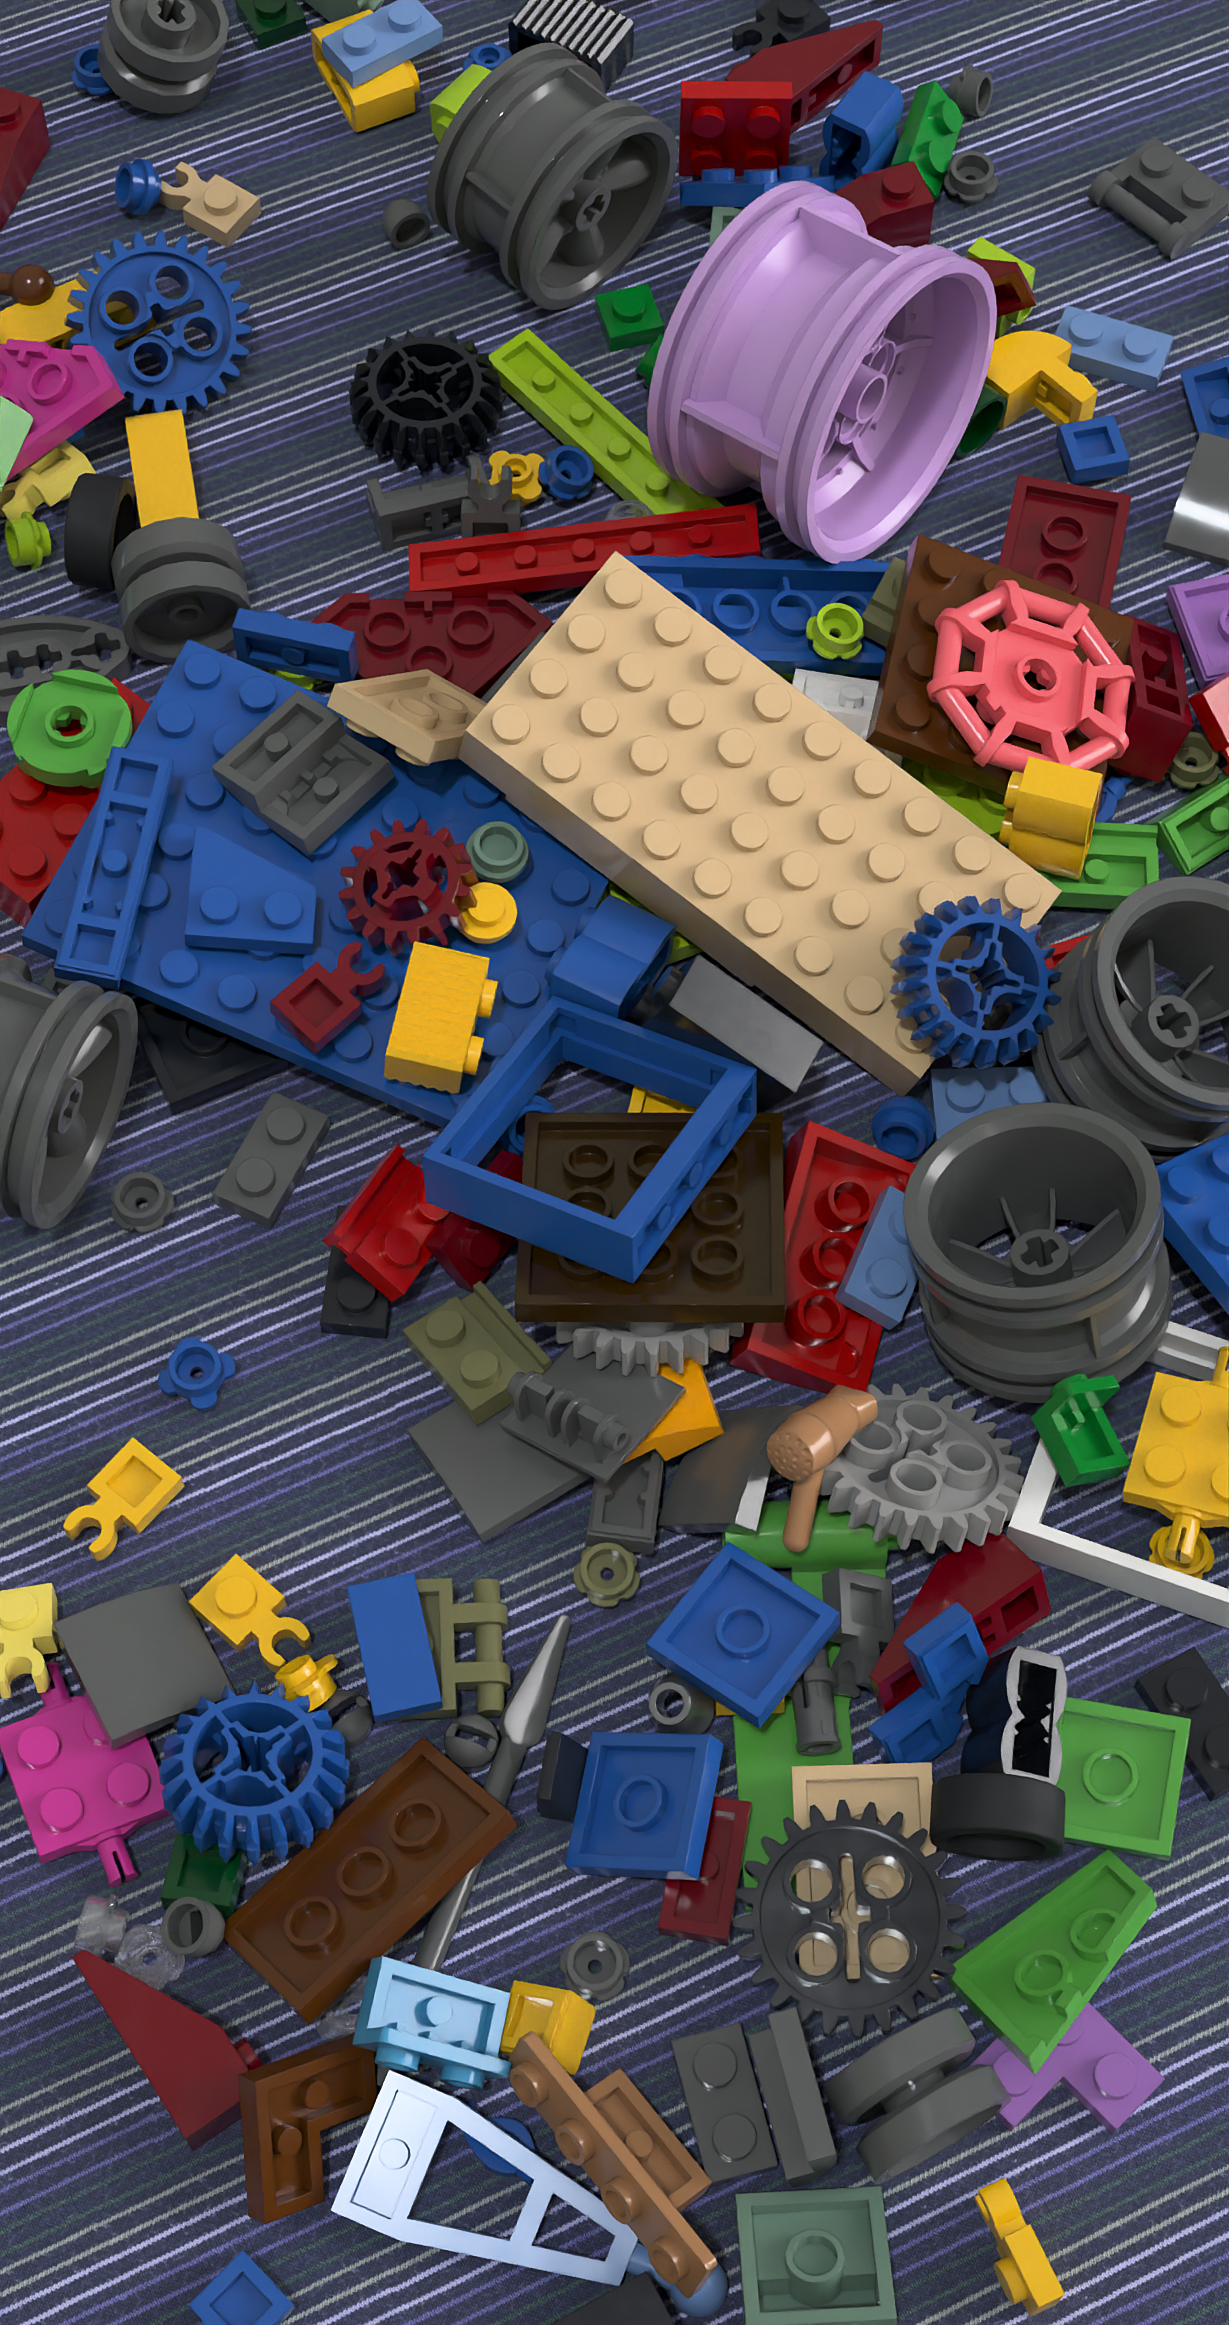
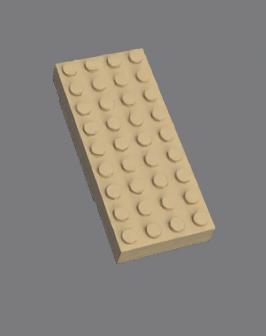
M617 551L611 555L467 727L457 756L505 793V800L658 917L677 925L676 930L751 988L753 985H756L899 1096H905L936 1059L935 1057H929L930 1046L933 1040L931 1037L928 1036L918 1042L910 1040L913 1029L918 1026L913 1017L907 1020L896 1018L898 1010L908 1005L906 997H898L889 993L893 984L905 979L904 976L890 968L895 958L900 955H906L898 944L902 936L910 931L916 932L914 921L925 913L934 915V908L947 900L952 901L957 906V902L965 896H976L980 906L990 898H1000L1002 915L1013 908L1023 909L1020 926L1026 929L1033 924L1037 925L1062 892L1061 889ZM949 937L940 951L938 960L948 962L954 958L961 959L962 951L969 948L971 937ZM969 973L971 983L974 984L977 976ZM979 982L975 989L982 993L984 991H982V985ZM940 993L944 1003L950 1010L948 1000Z

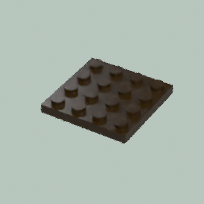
M526 1112L522 1184L615 1220L694 1113ZM756 1113L752 1122L634 1284L518 1239L515 1288L516 1322L785 1323L782 1113Z

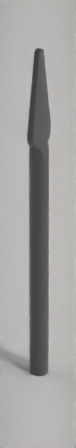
M560 1615L555 1619L501 1713L499 1729L502 1739L482 1788L503 1806L506 1804L527 1748L538 1743L544 1734L570 1626V1619L567 1615ZM484 1858L436 1903L412 1965L435 1972L440 1971ZM375 2063L376 2088L381 2091L388 2071L394 2069Z

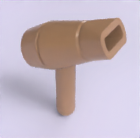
M836 1385L825 1397L788 1416L770 1436L766 1449L771 1465L780 1475L794 1481L782 1535L783 1545L789 1551L801 1552L809 1544L824 1468L835 1460L855 1433L877 1418V1401L871 1393Z

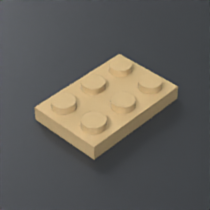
M425 669L337 683L334 685L327 707L346 717L345 723L353 731L368 737H381L396 746L395 753L400 758L415 765L429 766L433 762L448 759L459 760L457 756L465 730L488 703Z
M932 1762L792 1766L793 1820L802 1830L810 1827L809 1813L810 1806L816 1805L826 1821L835 1820L839 1800L846 1801L851 1819L861 1820L868 1803L874 1802L877 1812V1824L885 1826L891 1817L899 1811L903 1813L900 1834L908 1839L915 1832L925 1828L928 1831V1835L921 1852L925 1857L936 1852V1846L931 1843L929 1837L933 1785ZM843 1855L839 1858L841 1911L840 1915L829 1917L830 1923L842 1924L844 1929L846 1979L848 1982H859L858 1927L859 1923L870 1920L868 1915H859L855 1910L853 1861L850 1856ZM888 1864L873 1865L866 1870L862 1877L864 1887L876 1898L886 1899L893 1897L903 1887L900 1873ZM808 1867L796 1873V1895L803 1901H820L832 1889L830 1878L819 1868ZM893 1936L877 1937L867 1948L869 1961L880 1971H898L908 1961L907 1948L902 1941ZM812 1939L799 1946V1968L808 1975L819 1976L826 1974L834 1967L837 1961L834 1949L823 1940ZM932 1973L930 1980H942L943 1977Z

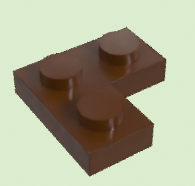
M355 2033L238 2074L249 2217L268 2224L325 2201L320 2131L371 2112L377 2100L374 2051L352 2045Z

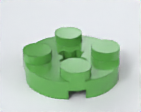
M75 669L52 673L53 681L43 683L36 689H34L33 683L28 685L13 701L7 718V730L19 768L25 774L55 786L74 787L82 785L86 788L101 787L111 747L115 746L126 749L134 736L131 713L126 701L119 695L118 688L102 675ZM72 719L80 720L83 731L75 736H62L61 732L56 730L58 726L68 727Z

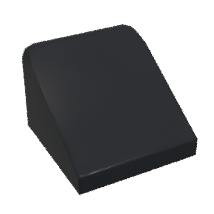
M551 1731V1735H547L536 1795L537 1812L543 1818L574 1823L588 1749L561 1732Z

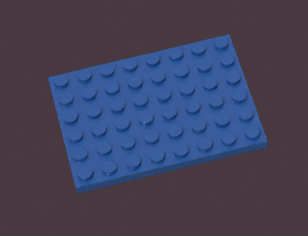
M188 639L126 748L174 758V772L119 988L445 1128L454 1118L460 1101L466 1095H472L485 1080L494 1059L499 1055H505L519 1038L526 1020L533 1021L546 1005L551 983L546 981L544 977L552 955L559 946L568 948L574 941V933L581 916L590 906L595 909L598 908L610 886L611 880L505 800V793L462 760L448 759L430 763L429 766H419L405 761L395 753L396 746L381 737H368L350 729L345 723L346 717L327 707L329 698ZM297 690L342 718L346 734L388 759L394 774V778L309 856L277 834L244 806L214 776L211 768ZM97 801L21 934L24 947L56 960ZM420 819L426 820L432 832V837L437 831L445 827L449 829L455 844L463 843L465 847L469 837L476 829L489 822L502 821L513 825L524 836L528 844V861L523 872L508 882L493 883L506 889L514 898L517 906L515 925L506 937L492 944H478L469 940L458 928L449 925L444 930L447 936V945L442 947L433 937L425 940V944L490 958L487 979L498 981L491 1017L487 1019L478 1016L473 1036L484 1038L477 1074L474 1076L464 1073L460 1091L457 1094H451L447 1090L439 1091L434 1087L427 1089L423 1085L415 1086L410 1082L402 1083L397 1079L389 1080L384 1076L386 1049L413 947L411 943H404L398 956L390 954L385 945V940L374 948L370 947L362 935V930L355 932L346 917L349 910L344 908L339 899L338 892L348 888L340 875L341 868L357 867L358 865L351 852L353 846L363 847L366 850L371 848L374 844L370 837V831L373 829L378 830L384 838L393 835L392 827L393 822L396 820L402 822L406 832H413ZM195 825L211 829L317 887L312 955L185 946L184 934ZM446 867L442 871L445 879L439 886V889L444 893L448 884ZM478 877L479 883L488 882ZM374 882L370 890L371 908L375 904L372 895L378 889V885ZM358 941L363 946L362 958L351 967L352 970L359 974H367L381 963L386 967L385 981L375 993L367 996H355L362 1003L361 1015L318 1053L314 1054L270 1012V1001L316 962L329 973L337 968L338 956L342 949L348 944Z

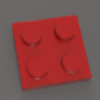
M681 81L678 176L702 177L701 170L734 168L735 176H744V170L777 169V177H779V166L788 165L793 101L792 82Z

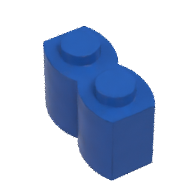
M864 71L826 118L823 125L822 137L827 153L820 162L819 175L835 176V192L861 175L889 168L899 143L895 126L899 123L904 108L900 88L890 81L879 78L867 71Z
M613 895L606 897L597 909L591 906L588 907L577 924L574 941L568 948L559 946L548 963L544 977L546 981L551 983L548 1001L555 995L627 1022L630 1017L626 1013L634 998L646 984L650 986L654 984L672 953L677 925Z

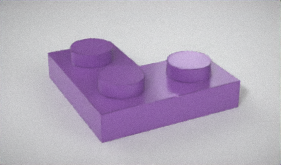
M1089 2002L1035 2076L998 2037L970 2065H991L1010 2095L1012 2101L995 2115L1010 2132L1061 2082L1113 2135L1165 2080Z

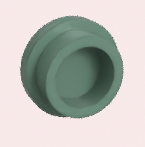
M493 821L484 824L471 834L466 845L467 852L471 858L468 864L473 865L479 878L488 882L503 883L515 879L523 872L528 861L529 850L524 836L513 825L506 822Z

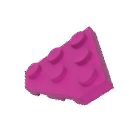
M8 339L6 344H0V395L33 416L32 425L6 481L125 398L105 358L93 346L73 345L72 350L51 348L46 342Z

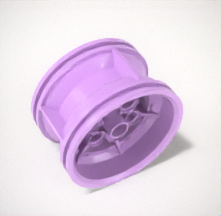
M792 181L770 189L745 207L718 236L691 276L671 316L654 366L647 408L648 439L657 465L669 477L709 497L728 496L748 486L762 493L768 511L778 520L785 536L795 545L812 552L825 561L838 564L840 561H856L865 557L892 537L921 505L945 470L968 426L985 382L995 340L997 305L994 286L989 274L976 262L961 257L955 252L939 245H923L916 248L911 246L891 247L869 236L865 222L854 204L814 183Z

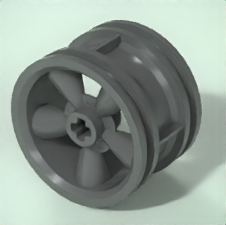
M556 43L532 45L512 55L488 74L472 91L454 116L439 144L431 166L427 186L428 209L433 221L470 251L476 253L496 252L499 254L500 266L505 278L518 290L524 292L538 306L548 310L564 309L583 301L619 272L646 239L671 191L678 161L677 141L674 133L659 119L652 117L638 103L625 99L613 101L605 95L604 85L598 73L583 61L578 60L565 47Z
M1195 876L1165 878L1143 886L1129 895L1097 926L1092 935L1079 942L1052 968L1063 974L1058 982L1049 984L1048 989L1062 999L1055 1006L1049 1004L1043 1006L1054 1023L1043 1029V1033H1037L1038 1045L1030 1050L1037 1076L1052 1103L1087 1108L1115 1120L1140 1140L1154 1163H1164L1229 1133V1060L1199 1050L1200 1040L1198 1036L1200 1027L1220 1021L1229 1048V884ZM1155 963L1177 973L1190 983L1180 997L1156 993ZM1115 987L1125 999L1120 1005L1117 1001Z
M0 953V1214L11 1218L23 1217L30 1225L41 1229H49L60 1223L79 1201L113 1135L127 1094L134 1065L138 1037L137 1010L129 996L115 991L104 992L100 986L87 981H76L66 987L61 993L32 983V976L27 963L22 958L8 953Z
M1023 1103L994 1109L959 1124L938 1139L919 1160L905 1190L903 1201L905 1229L911 1257L919 1275L920 1302L929 1340L941 1361L957 1377L974 1388L996 1397L1019 1402L1046 1403L1052 1397L1050 1394L1051 1388L1067 1377L1076 1374H1086L1087 1378L1091 1379L1114 1375L1117 1382H1120L1140 1367L1155 1351L1167 1330L1173 1305L1170 1264L1167 1248L1163 1240L1164 1213L1158 1171L1152 1157L1140 1140L1127 1128L1101 1113L1083 1107L1061 1103ZM1056 1219L1079 1221L1096 1226L1076 1246L1068 1243L1063 1236L1055 1232ZM1006 1228H1010L1016 1239L1011 1246V1250L1003 1259L975 1248L988 1237Z

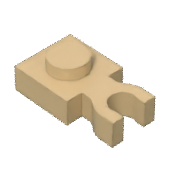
M182 161L175 167L177 183L182 185V187L176 188L164 181L161 182V193L158 203L172 210H183L184 223L227 248L261 214L259 197L217 174L206 183L199 178L193 167Z

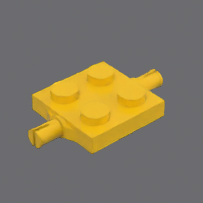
M1228 1346L1221 1347L1218 1350V1358L1211 1381H1194L1156 1372L1123 1489V1502L1155 1509L1170 1520H1173L1164 1556L1175 1562L1182 1538H1184L1180 1552V1563H1191L1200 1527L1212 1528L1223 1526L1229 1528Z

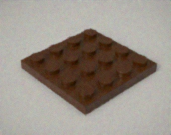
M918 534L909 547L866 742L1006 795L1013 771L989 763L981 767L973 761L975 753L940 704L929 699L926 686L933 679L938 641L935 621L940 613L946 608L956 609L993 590L1000 580H1015L1022 589L1073 606H1077L1081 602L1090 610L1087 615L1123 665H1126L1134 619ZM998 615L981 623L990 632L997 629L1000 632L1006 629L1002 617H998ZM1029 617L1030 619H1033V620H1036V621H1039V622H1042V623H1045V624H1048V625H1051V626H1054V627L1059 628V626H1055V625H1052V624H1049V623H1046V622H1043V621H1040V620H1037V619H1034V618ZM962 645L958 672L973 671L975 652ZM1079 645L1074 649V653L1083 664L1088 658ZM1029 671L1024 676L1026 682L1034 689L1039 691L1041 689L1046 690L1045 686L1037 683V674ZM1096 690L1094 709L1102 713L1104 693H1101V690ZM976 696L965 697L978 714L976 707L978 699ZM980 717L988 730L991 731L995 725L985 722ZM1078 728L1064 737L1069 752L1090 741ZM1012 734L1004 741L1005 743L1042 754L1040 743ZM1108 759L1088 770L1103 774L1096 817L1098 816Z

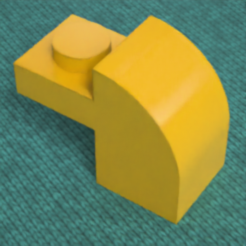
M1018 331L1004 335L994 341L985 381L1006 397V413L999 425L1002 431L1032 407H1036L1058 426L1092 419L1098 390L1091 385L1083 374L1073 371L1068 367L1072 344L1058 336L1041 331Z

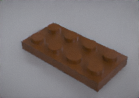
M422 1737L333 1820L329 1831L322 1830L311 1842L309 1849L304 1847L224 1922L223 1941L309 2026L370 1967L371 1958L381 1957L517 1827V1824L503 1805Z

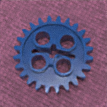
M159 230L156 234L152 246H147L139 231L135 232L131 239V250H127L117 238L112 240L109 247L112 260L96 251L91 258V264L97 274L81 269L76 280L86 291L71 290L67 302L81 310L67 314L64 320L65 326L80 330V333L69 339L67 343L68 349L72 350L73 345L93 346L105 358L124 397L130 399V416H136L143 404L150 405L151 413L164 412L165 406L169 405L172 410L182 409L184 417L187 401H190L199 412L204 411L208 406L205 391L220 400L226 393V388L220 378L235 382L241 372L231 361H244L249 354L247 348L236 342L237 340L248 338L252 333L251 326L237 322V319L245 315L249 310V303L232 302L231 299L240 288V281H231L223 284L220 277L227 263L222 261L211 268L205 264L209 247L206 245L200 248L194 256L187 253L188 241L185 235L180 237L174 248L167 247L166 237L162 230ZM164 276L173 278L180 284L183 297L175 300L165 298L157 290L155 280ZM113 301L126 304L132 310L134 321L126 325L115 323L107 315L106 304ZM194 302L202 304L203 309L201 311L189 313L174 320L165 335L160 329L154 330L124 350L119 351L115 349V342L142 333L152 317L157 323H161L178 314L186 306ZM193 327L204 331L210 339V349L197 351L191 348L185 341L184 330ZM142 352L156 356L160 361L162 373L156 376L144 375L136 368L134 356Z

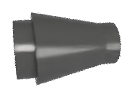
M674 1672L663 1676L654 1684L647 1700L648 1717L653 1727L659 1733L702 1734L710 1725L715 1710V1702L712 1697ZM678 1692L683 1698V1709L680 1714L671 1718L670 1712L664 1708V1701L668 1695H675Z

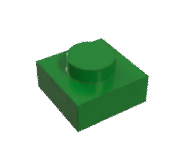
M648 283L595 295V313L610 352L653 343L659 333L664 335V324Z

